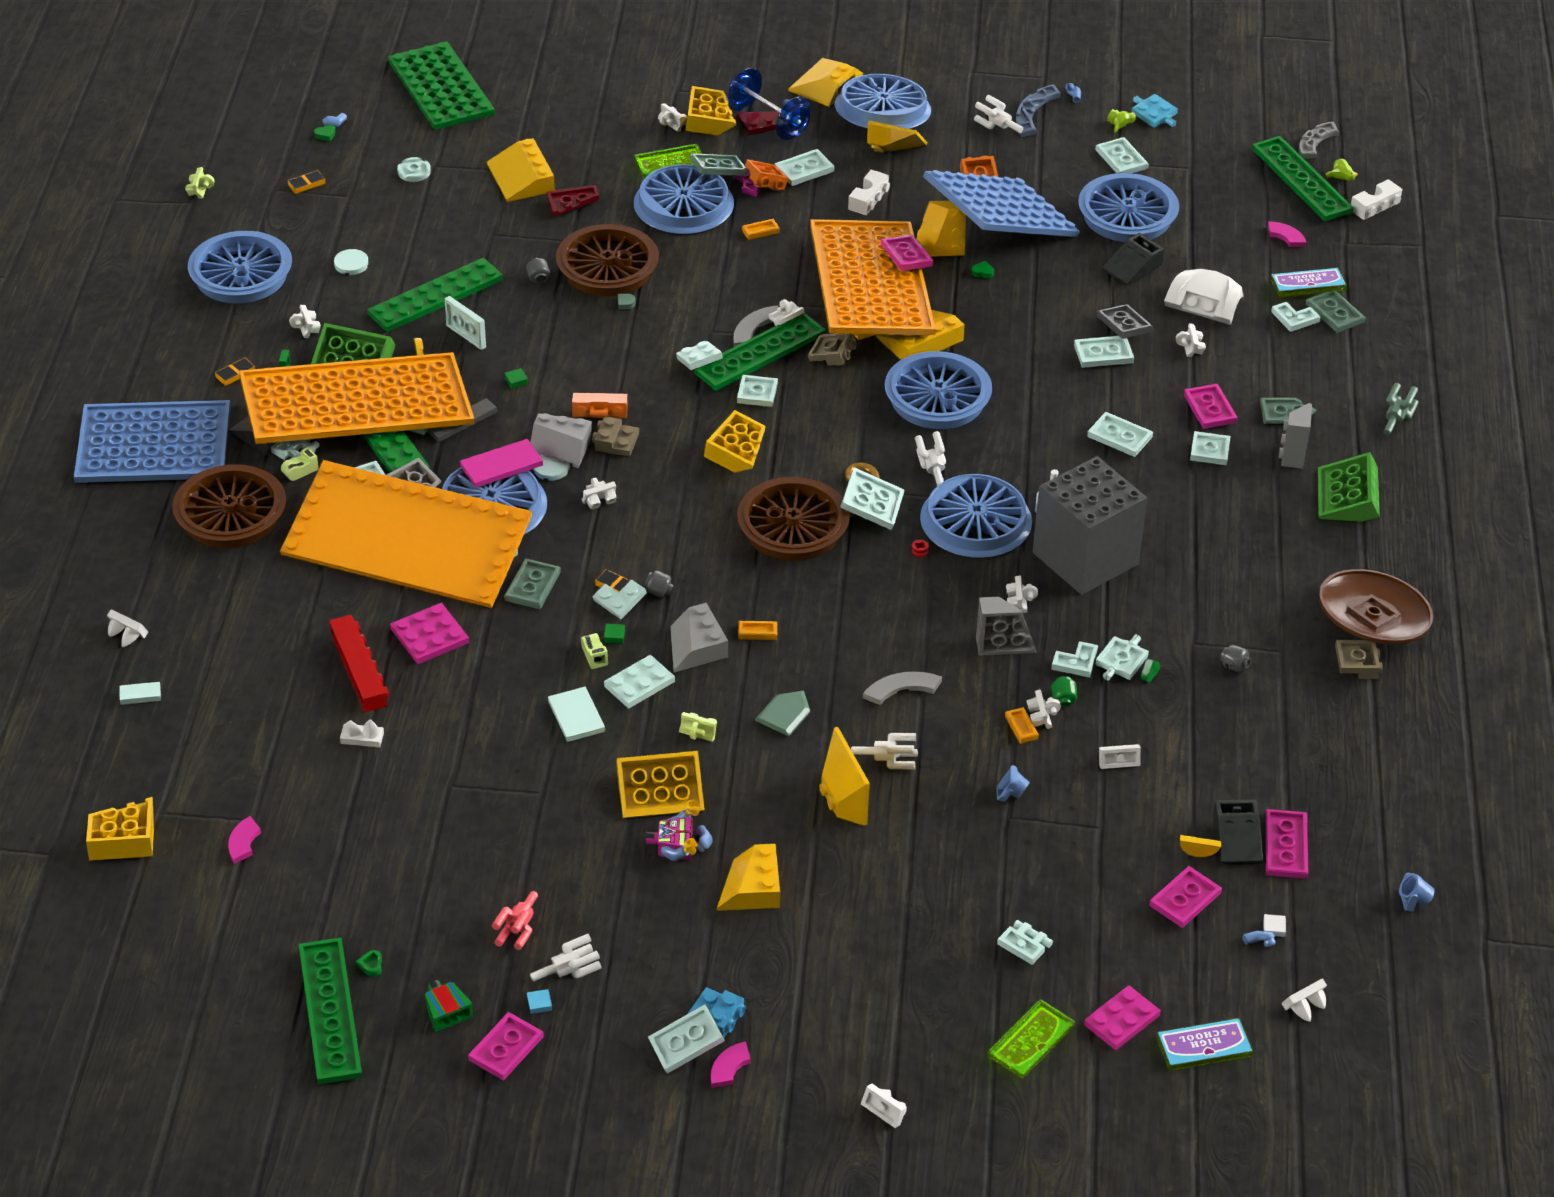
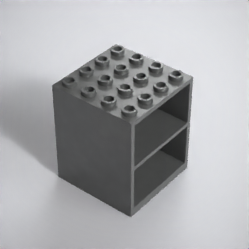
M1096 456L1039 486L1033 553L1077 592L1083 595L1139 564L1147 497Z

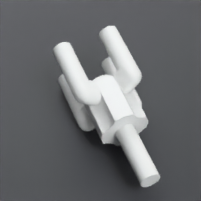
M990 95L986 97V101L996 106L994 109H990L980 102L975 104V108L989 116V121L979 115L974 117V121L986 128L993 129L996 124L1003 129L1010 127L1019 133L1023 131V127L1011 121L1012 116L1004 112L1006 105Z
M936 431L933 433L935 449L926 450L920 435L915 437L921 467L927 469L928 473L935 476L938 486L944 482L941 471L945 469L946 459L940 432Z
M890 733L888 741H875L874 747L852 746L851 751L853 755H874L876 761H887L889 769L915 770V761H896V757H917L918 750L914 749V745H896V741H916V733Z
M589 934L564 943L562 945L563 953L551 958L552 965L530 974L532 981L534 982L555 972L559 977L571 973L573 978H579L602 969L599 961L579 969L583 965L600 959L598 952H593L591 944L572 951L574 948L591 942Z

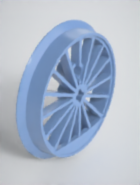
M868 74L855 77L844 84L841 93L835 100V108L844 119L864 128H868V121H874L910 129L921 125L931 115V106L921 86L909 79L889 74Z
M689 164L666 166L650 173L643 180L640 189L634 197V209L641 220L658 230L677 234L698 233L712 229L723 223L730 216L734 207L732 193L720 175L700 174L694 165ZM681 180H687L685 187H683ZM677 206L676 214L673 216L669 212ZM690 206H692L700 215L692 216ZM701 206L710 209L711 211L706 212ZM681 208L687 210L689 217H679Z
M1115 173L1101 176L1089 182L1079 195V207L1088 226L1099 235L1120 242H1126L1138 233H1141L1150 240L1159 237L1169 228L1179 212L1178 199L1168 186L1156 179L1139 174ZM1113 190H1120L1122 200L1113 192ZM1124 190H1134L1130 198H1126ZM1103 193H1107L1110 198H1108V197H1106V196H1104V195H1102V194H1103ZM1151 196H1153L1154 198H1156V199H1153V200H1150V201L1145 202V201H1146L1148 198H1150ZM1127 219L1129 221L1130 227L1124 226ZM1122 220L1121 226L1116 225L1118 222ZM1133 221H1134L1139 227H1134Z
M234 231L217 235L200 244L189 258L188 272L199 289L208 297L226 303H248L270 296L284 284L292 265V255L289 248L274 236L256 231ZM247 253L245 257H241V254ZM269 253L272 254V256L264 258ZM238 254V257L234 258L232 255ZM220 256H226L230 261H228V260H226V259H224V258H222V257H220ZM209 259H211V260H213V261H215V262H217V263L207 262V261H208Z
M930 351L913 354L897 362L886 376L885 390L894 409L905 420L925 428L949 429L965 425L981 413L991 397L992 383L987 372L973 360L954 353ZM942 370L940 379L935 380L933 373ZM946 370L954 371L955 373L946 382L943 381ZM929 374L931 382L924 376ZM960 375H964L967 377L965 379L953 383ZM970 383H974V384L976 385V386L963 387V386H966V385H968V384H970ZM971 393H980L979 396L969 395V394H971ZM934 402L932 412L925 411ZM937 402H939L942 413H935Z
M460 467L446 479L442 487L443 490L504 505L529 508L528 510L532 512V517L524 534L534 529L541 522L547 510L546 493L529 470L508 477L509 479L501 484L503 479L498 480L493 488L492 483H489V488L486 484L475 488L462 467ZM523 498H532L533 502H531V501H526V500H522V499H523Z
M983 474L959 475L940 483L923 504L920 514L924 532L936 545L951 553L966 557L983 558L1007 553L1025 541L1032 527L1031 513L1021 493L1008 482ZM967 490H973L974 502L966 492ZM976 490L984 491L979 502H977ZM960 492L963 498H961L955 493ZM989 492L994 493V495H992L985 501ZM1000 497L1005 498V499H1003V500H1000V501L995 502V501L998 500ZM940 505L948 508H935V506ZM934 515H950V516H947V517H944V518H940V519H936ZM1007 515H1019L1020 519ZM958 521L948 529L942 527V525ZM968 522V525L962 536L953 534L956 530H958L960 527H962L964 524ZM1001 522H1005L1016 526L1011 529ZM972 525L977 526L978 539L966 538ZM981 530L985 534L991 535L992 538L982 539ZM1001 530L1005 534L998 536L997 532Z

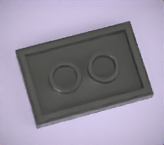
M1128 304L1097 311V317L1122 339L1153 332V326Z

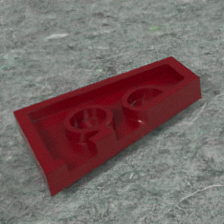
M778 111L737 112V118L749 136L794 126L793 120Z
M596 185L549 191L547 192V199L553 217L598 201L599 193Z

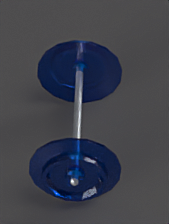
M752 67L744 69L732 79L727 99L728 105L733 110L741 111L758 99L779 112L776 121V134L780 139L786 141L795 138L807 127L811 109L810 103L806 98L801 96L795 97L781 109L759 96L762 86V75L758 69Z

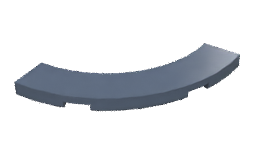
M1054 84L1040 88L1034 94H1029L1020 103L1016 113V124L1023 127V131L1019 133L1021 137L1035 135L1036 128L1032 118L1036 110L1043 104L1060 98L1061 93Z

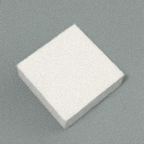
M1264 914V931L1272 932L1274 936L1285 937V916Z

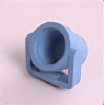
M1012 765L997 785V800L1005 802L1010 795L1018 799L1030 783L1017 771L1016 766Z
M1406 873L1400 884L1399 894L1404 910L1414 911L1416 903L1427 905L1434 897V888L1415 873Z

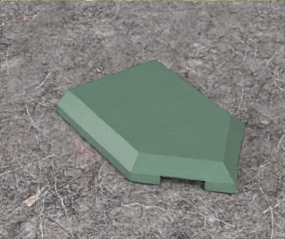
M1261 398L1260 406L1264 424H1284V420H1288L1289 413L1304 406V404L1297 398ZM1313 407L1311 415H1313L1316 412V409H1314Z
M804 691L776 695L756 717L755 721L790 736L810 713Z

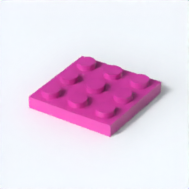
M442 603L390 623L392 632L417 665L469 643L467 634Z

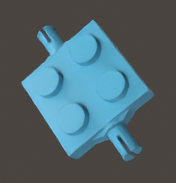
M1153 94L1145 100L1138 96L1133 98V102L1137 103V105L1132 107V113L1134 112L1135 116L1154 128L1163 123H1167L1171 127L1176 125V121L1171 119V117L1177 114L1178 108L1158 95Z

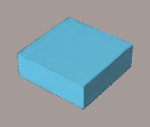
M548 989L527 993L530 1014L552 1011Z

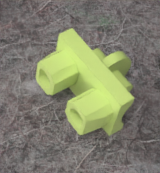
M202 167L197 168L196 174L189 176L191 184L186 185L185 188L188 195H197L198 199L204 197L206 188H211L214 185V178L209 174L204 175Z
M683 712L681 714L679 732L690 735V738L694 740L698 737L713 742L717 721L712 718L699 717L698 714Z

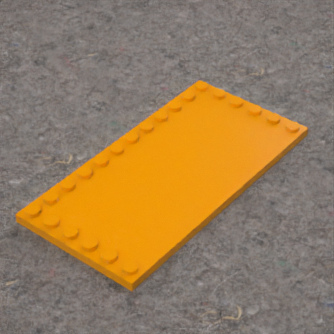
M810 219L829 333L837 335H935L936 328L922 269L901 271L881 246V239L907 235L914 236L911 222Z
M454 353L239 371L255 444L474 424V416Z
M323 460L280 552L284 556L492 608L530 522L532 512Z

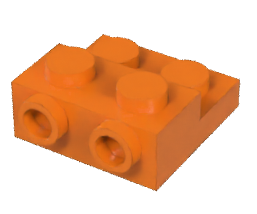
M985 155L961 159L960 170L963 174L969 175L972 173L978 176L983 174L988 177L998 176L994 156Z
M746 160L745 166L751 173L749 178L754 182L755 186L760 188L768 187L776 191L785 189L788 177L776 165Z

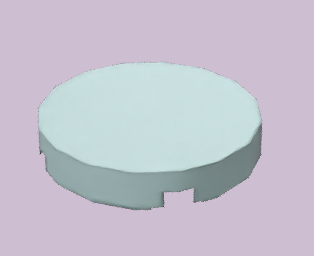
M411 157L403 160L398 165L397 171L399 177L404 181L418 182L426 179L430 175L431 169L428 161H422L418 157Z
M356 249L341 251L334 258V267L341 274H360L367 269L369 263L366 253Z
M540 454L543 466L533 469L535 475L540 479L548 478L549 481H554L568 474L570 462L562 463L559 462V458L553 456L546 457Z

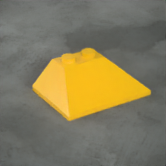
M822 58L789 88V92L830 107L838 96V88L846 81L862 76L863 73L848 64Z
M868 121L867 143L875 152L884 153V151L890 152L927 145V141L917 130Z
M835 727L822 773V784L819 785L820 791L823 796H826L830 810H833L837 817L864 826L868 823L870 783L838 727Z

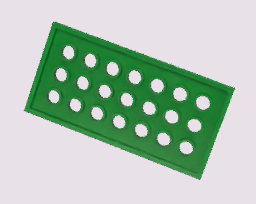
M440 42L435 45L388 56V62L434 130L495 115L494 107L448 42Z

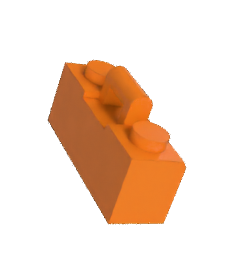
M573 393L572 418L612 417L627 419V394Z

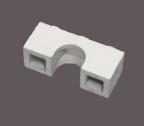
M870 170L864 177L863 189L856 187L849 195L848 210L867 215L870 210H873L875 204L889 190V175Z
M1388 179L1376 185L1375 195H1370L1363 191L1352 197L1351 206L1354 207L1353 213L1365 220L1397 205L1401 200L1402 189Z

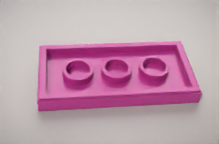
M525 439L461 460L460 466L476 488L543 466V460L530 441Z
M1266 809V875L1308 878L1307 812Z

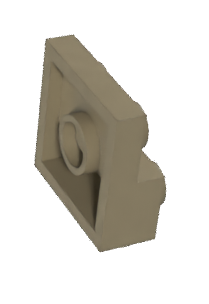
M821 334L809 352L808 358L810 361L826 360L828 366L844 365L845 361L850 359L851 350L856 348V341L853 339L852 334Z
M604 417L602 421H598V432L593 433L592 443H595V451L630 457L639 436V428L622 425V419Z
M1336 640L1335 648L1340 673H1358L1359 679H1378L1379 674H1382L1383 665L1382 662H1379L1380 649L1376 648L1375 642L1368 640Z

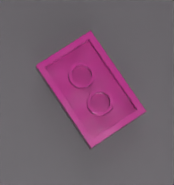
M913 235L881 239V246L901 271L917 268L924 269L925 267L933 266L932 258Z
M1218 384L1184 389V397L1203 429L1237 423L1238 417Z
M1188 866L1150 900L1149 906L1183 928L1221 894L1222 888Z
M1128 985L1088 1016L1084 1021V1025L1114 1050H1117L1158 1018L1161 1010Z
M508 1012L470 1052L468 1060L504 1081L544 1037L543 1031Z

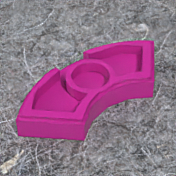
M746 167L748 170L747 176L735 175V179L743 184L742 193L757 197L760 187L755 186L754 182L749 178L751 173Z
M1268 222L1270 237H1276L1285 241L1289 247H1306V239L1295 228L1283 223Z
M251 816L241 821L230 835L228 843L229 854L234 864L252 856L251 843L255 837L261 834L259 826Z
M746 1042L729 1047L715 1060L711 1070L712 1088L733 1085V1077L736 1071L742 1066L750 1064V1055Z

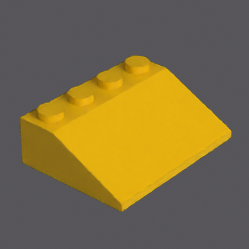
M534 138L518 141L487 161V165L507 202L555 191L554 175Z
M931 310L936 328L935 335L906 336L894 334L890 336L876 334V337L902 360L917 353L941 351L963 341L965 324L955 315Z
M698 751L617 758L616 767L623 819L677 814L686 809V803L689 800H695L698 803L699 810L704 811Z

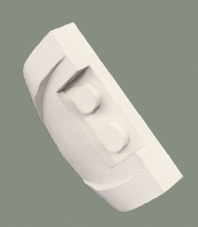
M1195 269L1185 270L1175 277L1164 302L1165 306L1231 325L1236 306L1240 298L1244 300L1242 287L1230 277L1217 271Z

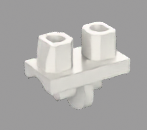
M665 103L661 104V113L658 116L660 123L664 126H670L677 132L681 131L682 126L687 123V116L677 112V109L674 107H669Z
M784 299L780 301V307L777 308V311L769 314V319L774 322L775 326L781 325L803 314L804 308H799L792 301L788 302Z
M300 305V314H293L289 322L293 328H300L304 338H309L310 333H319L320 323L315 321V311H308L305 305Z
M1189 323L1188 331H1181L1176 336L1177 344L1185 347L1187 357L1192 358L1194 353L1202 355L1206 348L1205 343L1201 342L1203 334L1195 330L1194 324Z
M592 478L591 485L586 486L587 490L583 491L584 496L581 499L583 504L587 503L591 510L600 506L599 499L602 498L605 499L607 504L615 503L617 499L615 493L616 484L615 482L605 484L604 481L598 482L597 478Z
M1021 575L1015 576V583L1006 585L1009 596L1007 602L1020 608L1022 613H1027V600L1032 601L1036 598L1038 589L1031 584L1022 585Z
M1041 690L1035 691V698L1026 700L1030 713L1040 710L1030 714L1034 727L1045 724L1047 729L1052 728L1049 714L1052 716L1056 715L1061 708V704L1052 697L1045 701Z

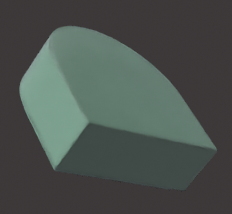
M618 294L619 310L631 309L636 305L634 295Z

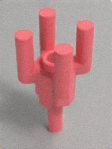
M531 891L525 902H519L512 910L509 907H504L492 924L494 930H499L506 920V925L495 940L497 946L501 947L510 932L515 934L521 932L514 947L517 950L522 949L532 933V928L528 925V922L534 913L531 906L538 897L535 891Z

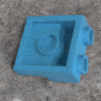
M706 987L688 1014L706 1005L724 1038L728 1032H732L735 1021L738 1017L741 1018L743 1016L746 1006L744 1005L743 997L726 990L721 994Z

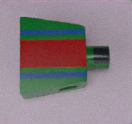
M434 980L429 983V991L425 993V1002L435 1033L473 1017L471 1001L453 982L441 985L438 980Z

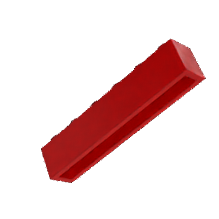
M352 614L329 620L331 636L364 712L387 707V698L390 697L387 686L383 687V677L381 673H377L378 667L376 661L371 659L372 653L370 648L365 646L366 639L364 634L360 635L361 630L358 621H354Z

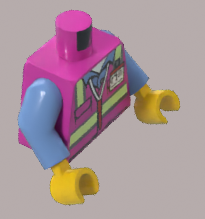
M689 800L686 803V809L672 818L661 820L659 822V832H646V844H658V855L672 861L679 859L691 861V855L696 853L695 847L698 846V843L692 838L691 814L693 816L699 814L698 803L695 800Z

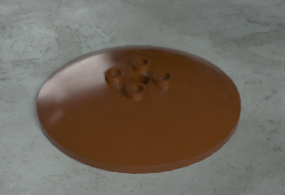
M1365 569L1343 570L1326 578L1319 590V604L1325 615L1344 631L1368 641L1382 644L1410 643L1427 634L1433 622L1432 608L1427 599L1410 584L1386 573Z

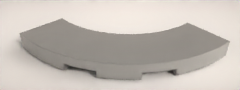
M1323 123L1317 125L1312 130H1308L1302 136L1299 143V155L1303 159L1316 158V146L1326 138L1338 136V129L1335 123Z
M778 305L759 309L743 318L734 332V347L751 339L758 327L772 323L773 321L769 319V314L777 311Z
M925 672L896 673L873 683L863 693V699L881 705L887 698L897 694V691L904 689L934 694L942 682V677Z

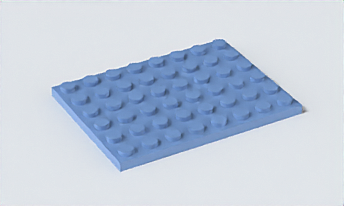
M937 170L925 171L923 175L929 183L982 230L1077 237L1080 232L1074 223L1066 220L1062 213L1057 212L1053 205L1045 202L1042 196L1037 195L1035 190L1027 186L1025 181L1020 178L988 177L983 174L978 176L972 173L967 175L960 172L956 174L949 171L939 172Z
M230 400L84 404L74 472L75 483L189 479L206 469L225 465L231 407Z

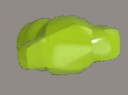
M1112 109L1107 121L1110 124H1114V132L1116 133L1118 129L1133 123L1136 116L1134 112H1119Z
M1345 159L1336 160L1333 170L1325 174L1326 178L1353 181L1358 175L1352 170Z

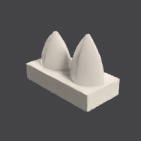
M112 609L107 615L111 620L108 626L109 636H114L125 629L122 635V647L131 644L139 636L145 638L148 634V631L141 623Z
M350 720L343 725L340 744L380 747L384 729L383 727H378L372 720H368L364 726L357 725Z
M1139 744L1099 747V766L1101 769L1140 766L1141 747Z
M1322 978L1289 996L1281 1004L1285 1010L1292 1008L1299 1017L1310 1022L1311 1010L1307 999L1313 1005L1324 1009L1326 997L1323 989L1327 985Z
M873 1084L866 1087L861 1105L894 1128L900 1126L907 1108L905 1103L898 1102L891 1097L890 1090L879 1089Z

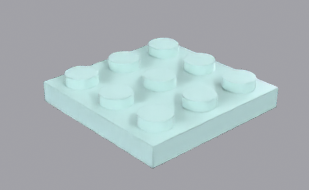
M854 468L840 507L891 530L897 517L904 489Z

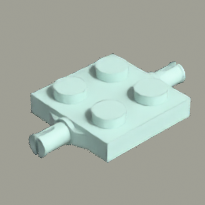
M1135 634L1130 641L1114 636L1100 653L1095 665L1107 670L1103 674L1105 680L1106 678L1110 680L1114 674L1130 680L1147 659L1149 651L1137 645L1141 641L1139 635Z

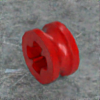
M924 540L914 541L912 543V554L916 557H925L928 554V543Z

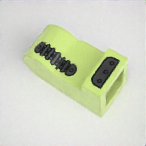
M308 447L302 450L301 455L292 460H286L281 465V472L291 481L319 470L317 456Z
M595 633L581 637L582 649L590 668L595 669L607 666L608 652L606 647L600 642L598 634ZM594 657H601L602 660L594 662Z

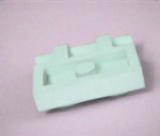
M310 439L277 442L271 446V452L283 460H286L288 457H291L292 460L302 454V451L298 452L301 448L305 449L308 447L315 453L319 443L317 441L309 443Z
M1017 920L1013 927L1010 926L998 938L997 944L1033 965L1044 953L1045 946L1050 948L1053 941L1047 938L1045 933L1032 929L1030 924Z

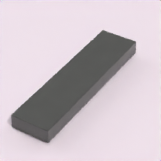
M487 398L471 406L474 424L497 412V407ZM473 424L428 428V433L440 442Z

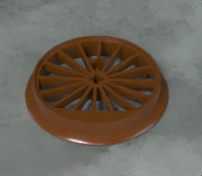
M615 224L594 225L575 231L561 242L556 252L557 265L568 283L584 293L596 296H618V294H627L637 290L649 280L659 260L658 248L650 237L634 228ZM608 241L607 250L603 251L598 242ZM611 241L620 242L614 251L610 250ZM593 243L598 253L586 245ZM625 244L631 245V247L622 250ZM578 249L583 250L585 253L578 252ZM637 250H640V251H641V252H639V253L632 254L633 252H635V251H637ZM647 258V261H636ZM605 272V280H599ZM608 272L611 273L614 280H608Z
M222 465L201 471L184 482L174 496L173 514L186 533L201 544L217 548L241 547L262 539L275 528L285 508L286 494L279 480L265 470L248 465ZM233 483L231 495L226 496L221 484ZM237 483H246L242 491L235 497ZM218 486L223 498H219L208 488ZM253 486L259 487L256 491L246 495ZM201 492H203L205 495H207V496H208L210 499H212L213 501L208 500V499H205V498H201V497H200ZM265 493H268L270 495L267 497L256 499ZM274 503L273 506H262V505ZM258 514H268V515L265 517V516H261V515H258ZM231 519L236 526V531H229ZM237 519L246 525L247 528L241 529ZM248 519L253 520V521H256V522H258V523L253 524V523H252L251 521H249ZM204 521L203 523H201V524H199V525L195 524V523H197V522ZM226 521L225 532L218 531ZM215 524L211 530L207 529L208 527Z
M783 477L763 482L752 488L742 498L738 506L737 518L740 528L748 541L758 551L780 560L801 561L821 556L831 550L847 529L850 514L849 511L840 507L843 497L830 486L808 478ZM785 495H795L794 508H789L784 498ZM798 496L809 497L799 510L797 508ZM779 497L784 509L780 508L771 499ZM814 500L822 502L806 511ZM765 503L770 508L766 509L760 507L759 505ZM827 507L829 508V512L816 514ZM752 512H756L766 517L751 516ZM751 523L765 524V525H760V526H755V527H753ZM770 531V532L766 533L765 535H761V534H760V533H762V532ZM790 532L789 544L781 543ZM793 532L796 533L800 544H792ZM780 534L776 541L770 540ZM813 534L818 535L822 538L818 539ZM802 535H804L811 542L805 543Z

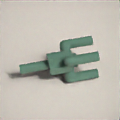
M1394 383L1386 399L1390 407L1386 413V419L1389 421L1384 429L1385 435H1390L1395 424L1403 422L1404 418L1406 420L1412 418L1419 403L1418 400L1414 399L1418 391L1417 387L1412 386L1406 399L1401 400L1400 396H1396L1401 385Z

